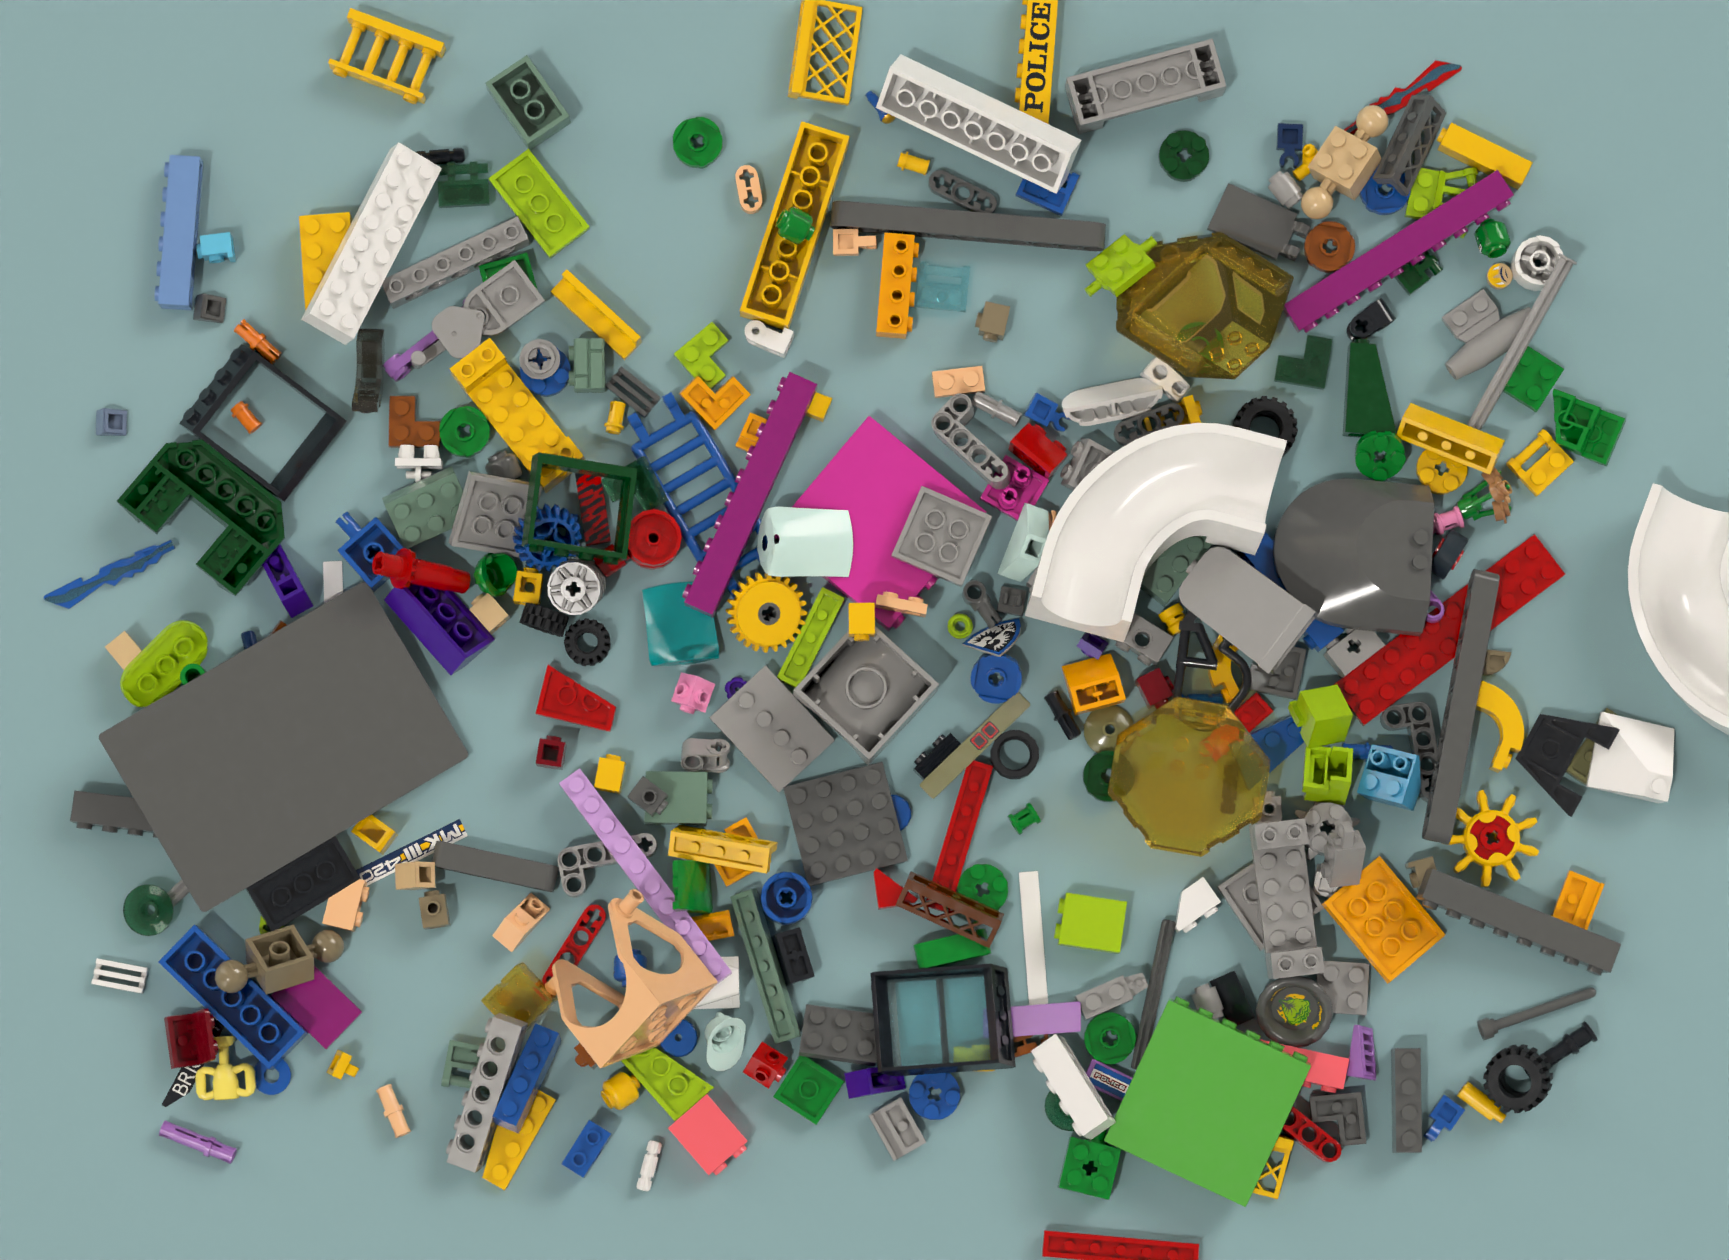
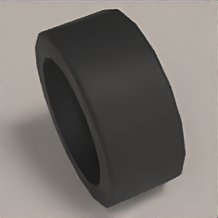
M1009 730L1000 734L994 741L990 751V761L993 768L1001 776L1008 779H1021L1028 776L1035 769L1039 759V748L1036 741L1028 733L1021 730ZM1010 740L1023 742L1030 752L1028 763L1018 770L1005 767L1000 760V749Z

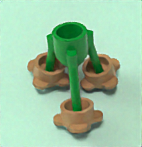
M1494 467L1490 475L1484 472L1481 473L1485 480L1470 492L1462 495L1463 499L1457 502L1465 520L1472 517L1475 521L1481 517L1495 515L1496 521L1504 520V524H1506V517L1511 516L1510 510L1512 508L1508 506V503L1511 502L1509 494L1512 493L1511 486L1506 480L1502 481L1504 478L1501 476V471ZM1489 485L1490 493L1479 498L1476 494ZM1491 498L1495 500L1492 502L1493 509L1480 512L1483 509V502Z

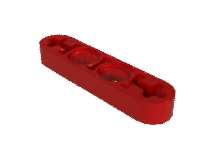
M596 904L590 905L583 911L543 975L542 986L545 990L547 978L553 977V964L560 960L564 953H571L575 958L573 965H579L606 921V913L601 906ZM597 909L600 911L599 916L601 920L593 922L591 928H595V931L591 933L590 930L580 926L582 921L588 924L590 921L589 911L595 912ZM584 931L588 934V941L585 945L579 946L574 942L576 932Z

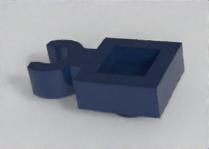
M1278 123L1276 150H1284L1279 159V166L1283 168L1284 160L1290 158L1293 160V168H1297L1299 158L1295 151H1302L1303 124Z

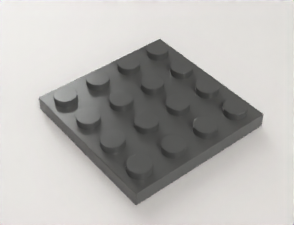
M883 762L783 787L804 871L810 887L873 871L876 868L881 869L908 862Z

